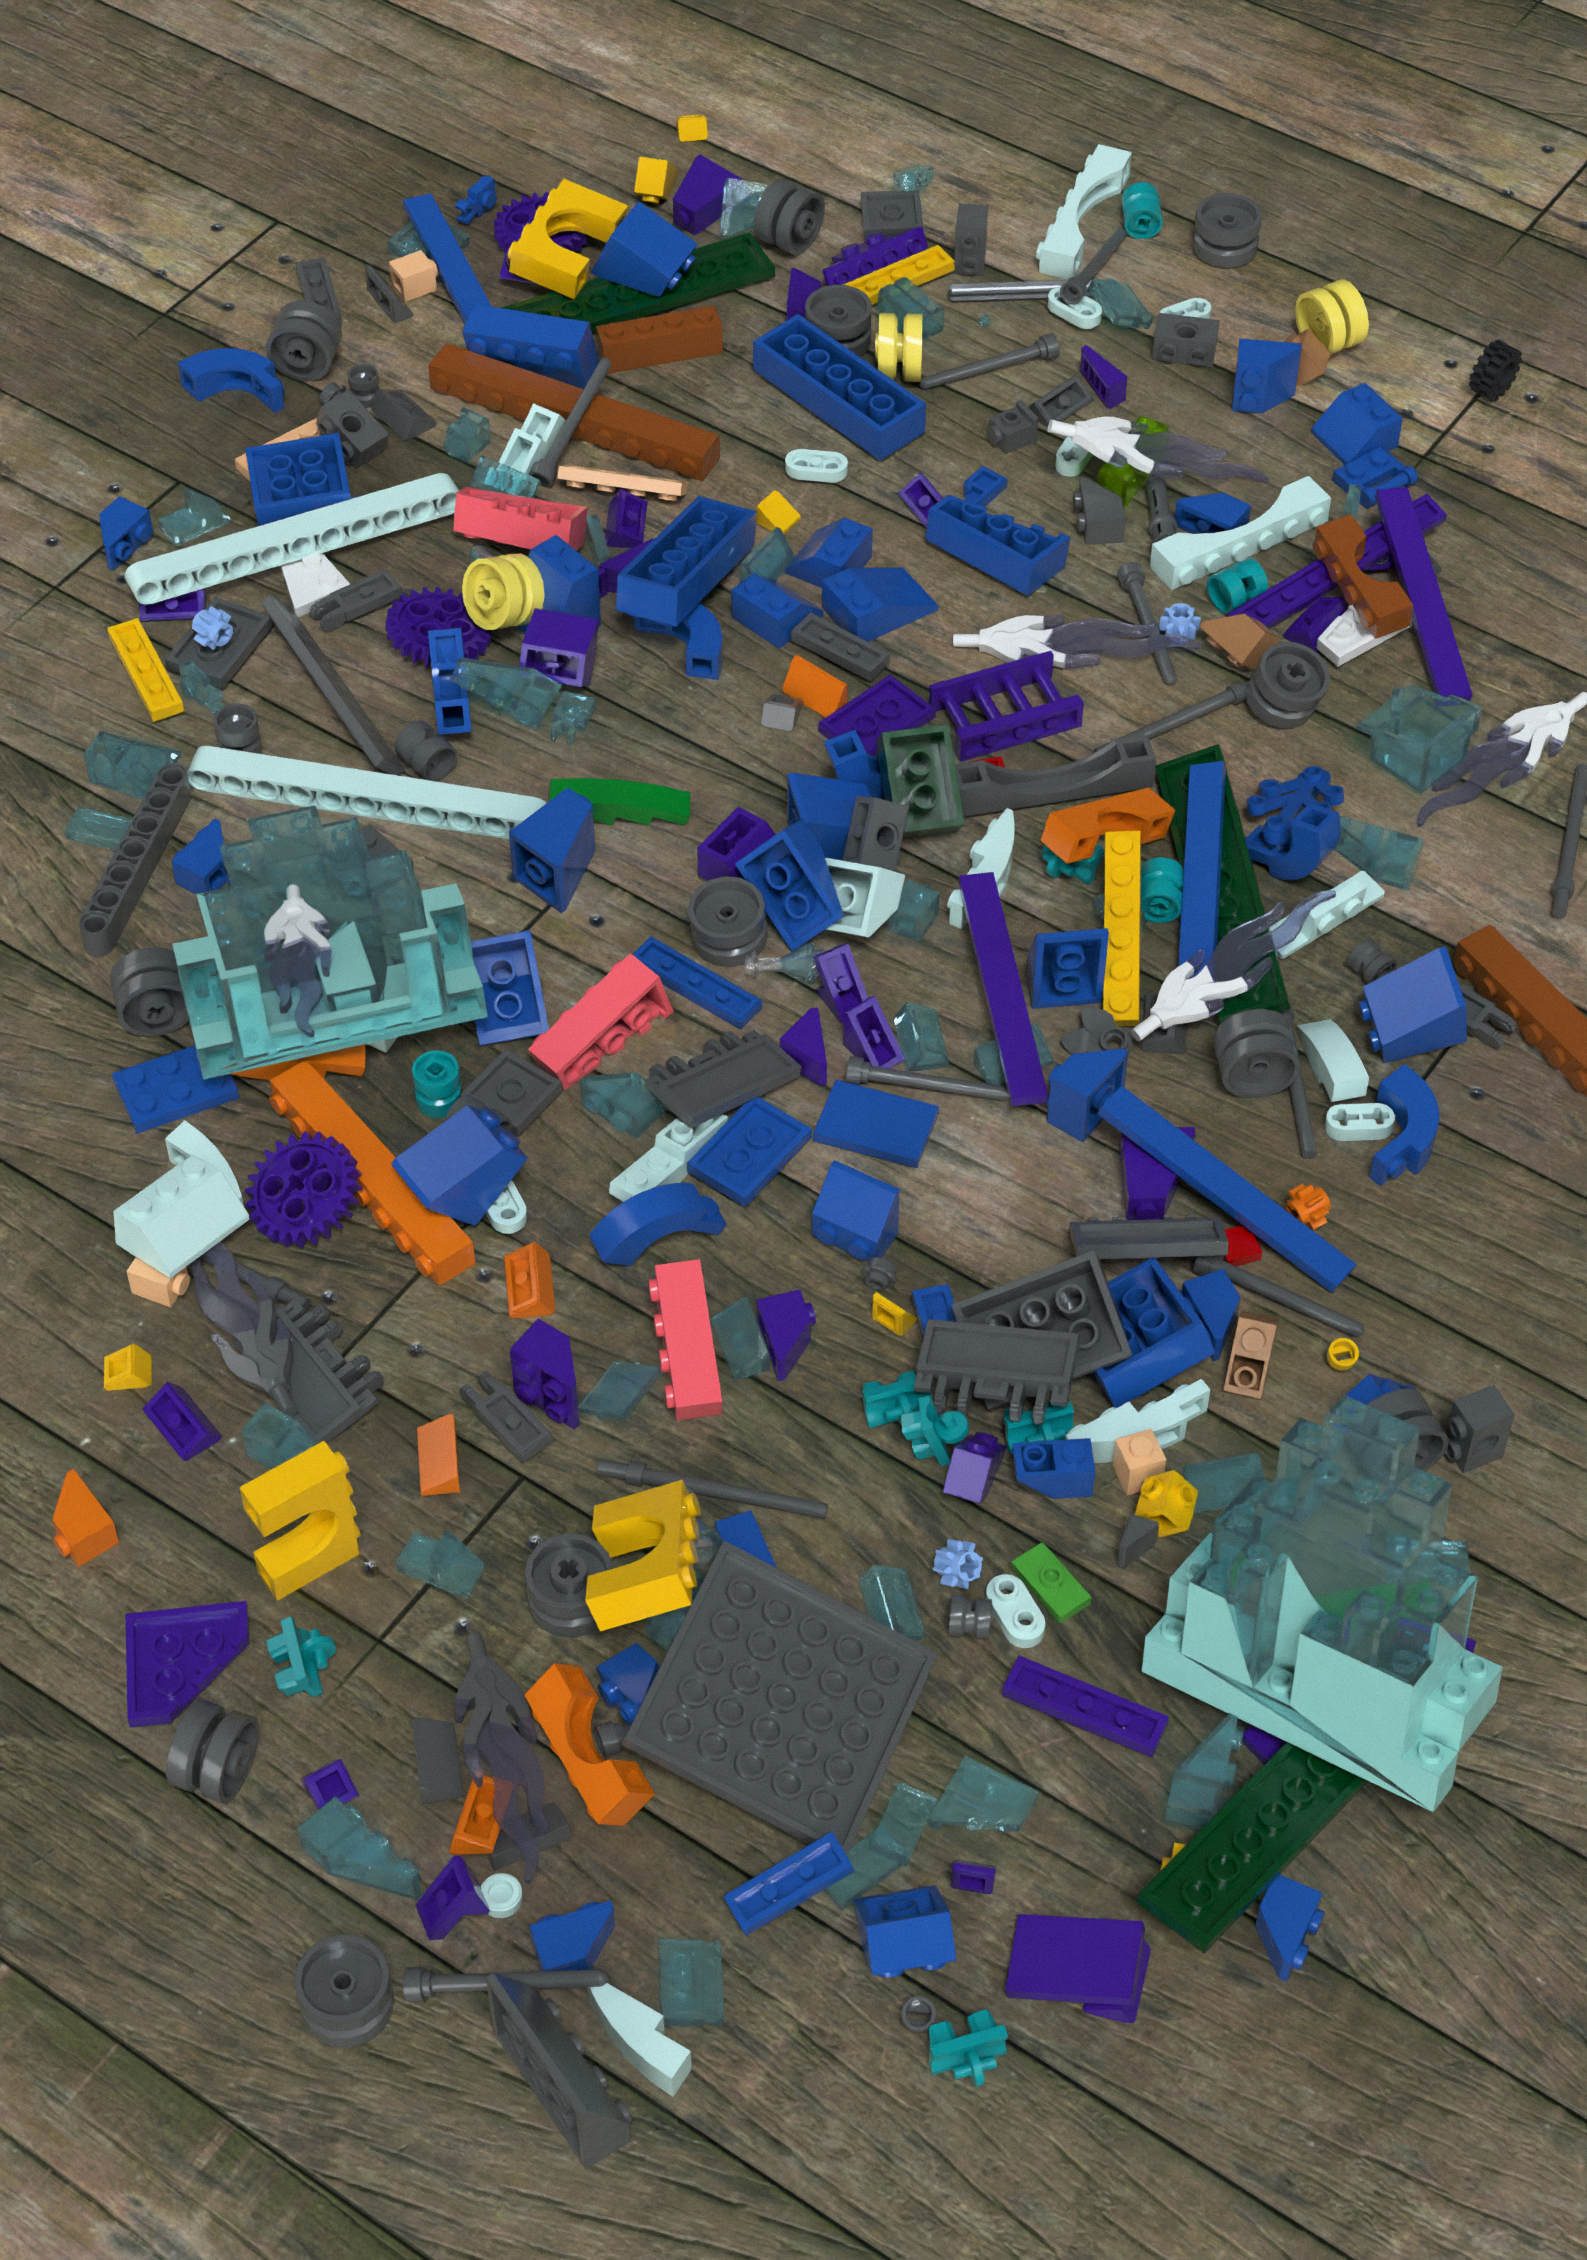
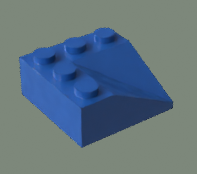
M339 433L245 448L258 526L351 499Z
M1155 1257L1146 1260L1109 1281L1133 1357L1091 1373L1114 1407L1118 1408L1215 1353L1203 1322Z

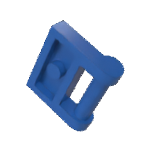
M1380 446L1334 470L1332 481L1364 508H1369L1376 504L1375 494L1377 489L1409 487L1418 481V475L1413 467H1405Z

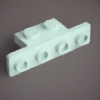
M1365 871L1355 874L1270 927L1277 956L1280 959H1285L1382 899L1385 891Z

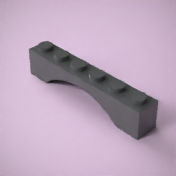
M1148 735L1114 740L1101 750L1083 759L1049 769L1015 770L995 766L984 760L955 764L963 817L1003 811L1006 808L1015 809L1153 787L1156 757Z

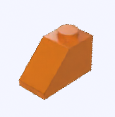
M74 1468L68 1471L52 1518L57 1534L52 1537V1540L64 1558L70 1555L75 1564L80 1567L117 1545L119 1540L113 1520Z

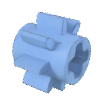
M1177 603L1170 608H1165L1164 616L1160 617L1159 630L1166 631V640L1168 639L1176 644H1183L1190 639H1195L1196 631L1200 630L1201 617L1194 616L1195 608L1184 603Z
M210 606L209 610H201L196 614L192 622V629L197 632L194 640L204 647L208 646L215 650L216 646L227 644L233 634V627L228 624L231 616L221 609L217 610L213 606Z
M947 1539V1547H943L940 1550L936 1549L934 1567L932 1569L942 1575L941 1585L968 1589L969 1581L980 1578L983 1557L973 1552L975 1543Z

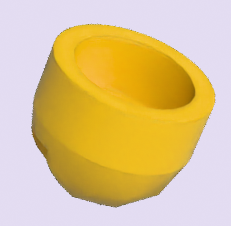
M1347 1338L1334 1340L1327 1351V1361L1337 1371H1346L1352 1368L1359 1357L1357 1345ZM1348 1354H1350V1357H1351V1358L1344 1359V1360H1339V1361L1336 1359V1358H1340V1357L1346 1356V1355H1348Z

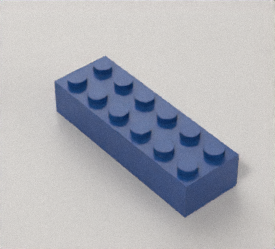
M799 314L753 341V370L878 460H883L925 433V402Z
M698 496L618 574L616 610L628 613L629 616L634 618H646L656 621L662 626L676 627L753 548L757 511Z

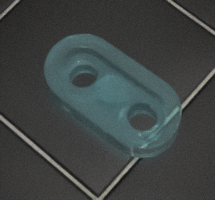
M909 166L893 172V184L899 186L900 191H916L917 187L928 186V182L934 180V167Z

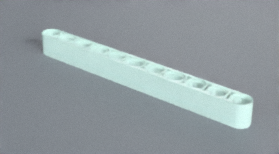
M434 474L136 562L127 568L125 580L138 602L145 605L153 604L294 562L309 555L324 553L455 513L456 493L460 490L448 474Z
M213 746L199 747L187 771L189 784L201 791L509 839V831L547 803L540 798Z

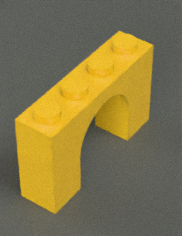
M563 179L557 189L552 188L545 205L538 207L531 224L527 223L524 226L520 239L512 242L508 251V258L511 259L509 272L575 299L587 282L590 259L557 245L550 239V236L563 231H576L607 243L611 234L627 216L628 205Z
M325 1441L318 1443L239 1487L244 1510L263 1537L309 1514L296 1528L253 1552L257 1572L277 1601L359 1555L357 1538L361 1534L353 1517L357 1516V1511L350 1500L353 1489L346 1478V1474L350 1472L349 1466L343 1455L339 1451L333 1453Z
M683 1479L594 1506L592 1530L597 1541L609 1553L610 1558L656 1546L650 1553L635 1562L587 1576L585 1601L600 1631L692 1605V1588L697 1586L694 1563L698 1562L695 1540L699 1539V1529L696 1523V1516H700L701 1511L695 1493L689 1494Z

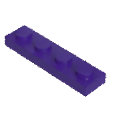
M1018 1656L1002 1688V1696L1150 1757H1153L1169 1721V1716L1022 1656Z

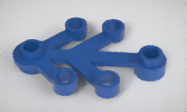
M1311 766L1305 768L1297 776V779L1280 784L1275 779L1261 781L1259 783L1260 795L1251 796L1246 801L1247 812L1250 815L1259 816L1267 811L1284 807L1279 815L1268 817L1263 825L1264 841L1271 845H1281L1291 840L1290 822L1302 806L1305 808L1309 803H1313L1332 810L1331 806L1340 805L1344 802L1343 788L1337 785L1330 786V773L1319 766ZM1297 790V791H1295V792H1292V793H1288V794L1279 796L1280 794ZM1320 794L1324 802H1318L1312 795Z

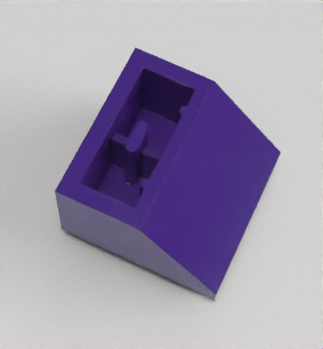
M535 608L522 642L518 676L578 687L590 685L600 619Z
M738 806L697 847L698 876L707 881L724 876L744 879L735 863L776 834L765 820Z
M538 1318L510 1348L514 1393L525 1404H533L545 1411L556 1423H564L575 1430L579 1426V1413L569 1336Z

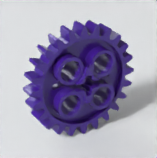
M545 192L543 197H538L536 193H533L530 199L521 195V202L512 199L511 206L503 205V212H497V219L494 220L495 241H498L499 248H504V254H506L507 248H510L513 241L520 239L524 226L527 223L531 224L534 220L538 207L545 205L549 195L548 192ZM563 231L550 236V239L557 245L570 251H582V244H587L588 237L590 236L576 231Z
M423 587L422 594L412 589L410 590V597L401 594L400 600H393L392 608H388L385 631L388 632L387 640L393 641L392 648H402V657L409 654L413 655V663L420 659L424 660L425 667L431 664L428 630L461 627L465 666L468 664V658L477 661L478 654H485L486 646L490 645L492 630H485L476 625L468 615L463 602V593L454 596L453 589H449L446 593H441L439 587H436L434 592H429L426 587Z
M304 1131L299 1141L293 1134H290L288 1145L284 1146L278 1140L276 1141L277 1151L274 1154L268 1150L264 1151L268 1159L265 1163L255 1161L254 1165L260 1171L258 1174H251L247 1177L255 1185L244 1191L251 1198V1200L245 1203V1206L252 1212L249 1215V1219L273 1243L276 1244L280 1241L285 1247L289 1248L292 1242H294L299 1248H303L307 1238L315 1246L318 1244L319 1234L322 1233L326 1238H331L330 1228L332 1226L343 1229V1225L339 1220L342 1216L352 1218L353 1214L347 1208L348 1205L359 1204V1200L352 1193L362 1190V1186L356 1181L357 1178L362 1176V1173L355 1167L358 1162L350 1154V1151L333 1136L326 1138L321 1132H317L313 1138L307 1131ZM329 1184H331V1186H330L327 1190L324 1191V1189L326 1188V1186H328ZM305 1210L301 1216L297 1217L301 1211Z

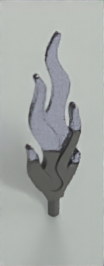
M219 1242L204 1253L212 1261L218 1279L217 1290L211 1287L204 1265L198 1259L189 1265L193 1270L196 1295L201 1309L216 1326L235 1337L242 1344L243 1355L238 1354L230 1343L219 1334L214 1333L211 1338L219 1347L227 1367L238 1379L269 1394L272 1399H275L282 1415L285 1418L292 1417L297 1413V1408L288 1392V1389L291 1388L289 1374L293 1355L290 1332L285 1324L280 1323L277 1326L275 1339L277 1316L275 1303L270 1293L253 1273L248 1272L246 1278L257 1294V1303L247 1296L239 1281L237 1264L233 1253L223 1243Z
M474 1632L466 1638L471 1658L468 1672L458 1688L454 1706V1717L456 1722L462 1723L467 1711L473 1707V1713L464 1735L462 1751L465 1763L477 1787H482L484 1769L479 1758L480 1753L488 1764L494 1782V1818L500 1828L521 1851L525 1863L524 1883L529 1884L535 1875L538 1865V1847L519 1813L517 1789L520 1784L526 1791L530 1823L541 1835H546L549 1825L542 1814L544 1774L533 1750L513 1727L507 1716V1711L514 1717L520 1733L529 1743H536L538 1733L532 1723L529 1704L524 1696V1692L495 1663L492 1656H487L482 1635Z

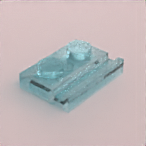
M1092 279L1088 290L1114 325L1138 328L1142 324L1145 329H1149L1154 319L1128 283L1121 285L1113 279Z
M660 1939L658 1944L660 2014L664 2016V2026L703 2027L704 2024H716V2027H722L724 2022L721 1940H715L714 1943H702V1940Z

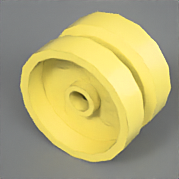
M1340 279L1326 284L1322 288H1316L1300 294L1296 301L1295 316L1299 333L1309 328L1331 354L1341 351L1342 348H1349L1364 342L1368 335L1369 320L1364 300L1358 290L1347 280Z
M879 313V333H876L875 362H878V370L894 381L896 378L897 362L902 363V378L904 381L921 382L922 314L907 313L904 317L903 333H897L898 318L895 313Z
M521 553L477 559L469 565L464 574L462 584L463 602L468 615L474 623L485 630H497L509 626L529 624L534 609L543 608L545 594L541 574L534 562Z

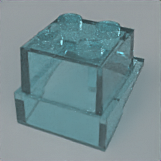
M1410 684L1404 689H1393L1391 699L1357 724L1356 730L1371 735L1370 760L1422 794L1466 759L1471 735L1478 731L1482 707L1454 695L1445 697Z

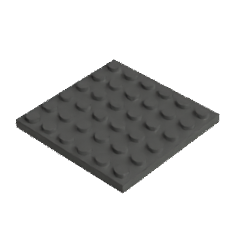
M723 1541L621 1745L808 1844L833 1832L844 1852L848 1855L938 1653L742 1549Z

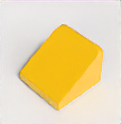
M703 114L676 117L680 141L706 140L708 138L707 118Z
M776 490L771 492L756 508V523L781 537L801 520V515Z
M877 1292L873 1295L872 1318L898 1336L902 1337L916 1323L917 1317Z
M135 1343L104 1357L105 1390L136 1389L151 1386V1355Z

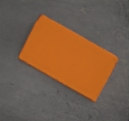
M797 654L793 657L782 688L785 694L792 698L801 699L804 701L803 705L825 718L847 704L848 685Z
M534 1241L504 1255L509 1316L515 1319L546 1316L555 1313L549 1253Z
M448 1414L417 1428L421 1496L460 1493L454 1414Z
M479 1773L474 1774L449 1850L450 1854L493 1853L514 1788L513 1784Z

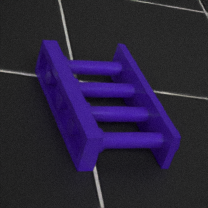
M1051 650L929 685V704L936 711L947 709L958 728L955 734V755L959 762L1082 727L1084 707L1082 699L1079 695L1062 698L1051 680L1054 654ZM1038 683L1049 703L1032 707L1020 687ZM1007 691L1019 712L1001 716L990 696ZM977 700L988 721L971 725L960 705Z

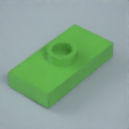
M1043 1542L1011 1561V1570L1059 1624L1091 1605L1092 1597Z

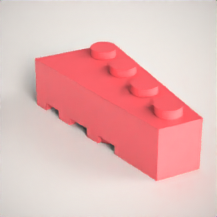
M464 487L456 493L453 531L463 533V536L467 538H485L497 543L510 544L527 549H532L554 535H558L577 551L585 543L588 507Z
M630 953L622 961L614 964L610 972L597 985L591 986L578 1003L571 1009L564 1011L559 1020L546 1033L540 1034L528 1050L535 1065L562 1081V1088L566 1090L600 1066L603 1055L606 1053L615 1055L625 1048L624 1042L632 1034L637 1032L640 1036L652 1028L650 1022L659 1015L665 1019L674 1011L660 977Z
M700 1259L655 1265V1279H648L651 1302H656L658 1314H654L656 1337H662L664 1349L659 1350L661 1372H668L670 1385L664 1386L667 1409L674 1408L676 1421L722 1415V1396Z

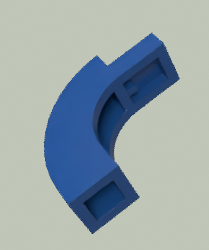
M221 348L203 351L178 362L181 386L198 402L221 391L242 390L255 395L274 413L284 408L283 394L285 391L283 384L275 375L274 363L263 355L244 349Z
M698 603L676 627L662 626L658 622L646 618H634V630L674 636L687 645L686 676L719 680L723 665L722 632L717 619L705 606Z
M461 627L428 630L438 734L472 732Z
M856 730L824 741L828 758L839 780L867 784L871 797L876 796V798L885 799L878 756L866 753Z
M1309 803L1290 822L1291 840L1281 845L1266 843L1264 841L1263 826L1259 825L1246 837L1251 859L1269 865L1270 876L1275 878L1296 880L1309 875L1333 852L1339 842L1341 829L1338 812Z
M1405 1064L1381 1081L1379 1085L1376 1103L1385 1104L1393 1110L1395 1121L1402 1130V1133L1373 1156L1369 1178L1379 1186L1391 1177L1393 1179L1399 1177L1406 1168L1414 1175H1417L1431 1157L1438 1130L1439 1108L1437 1100L1428 1084Z
M672 1183L651 1188L627 1199L610 1211L597 1224L589 1236L603 1262L632 1266L650 1244L667 1234L689 1230L719 1235L727 1224L719 1211L718 1204L710 1197L700 1196L693 1183Z

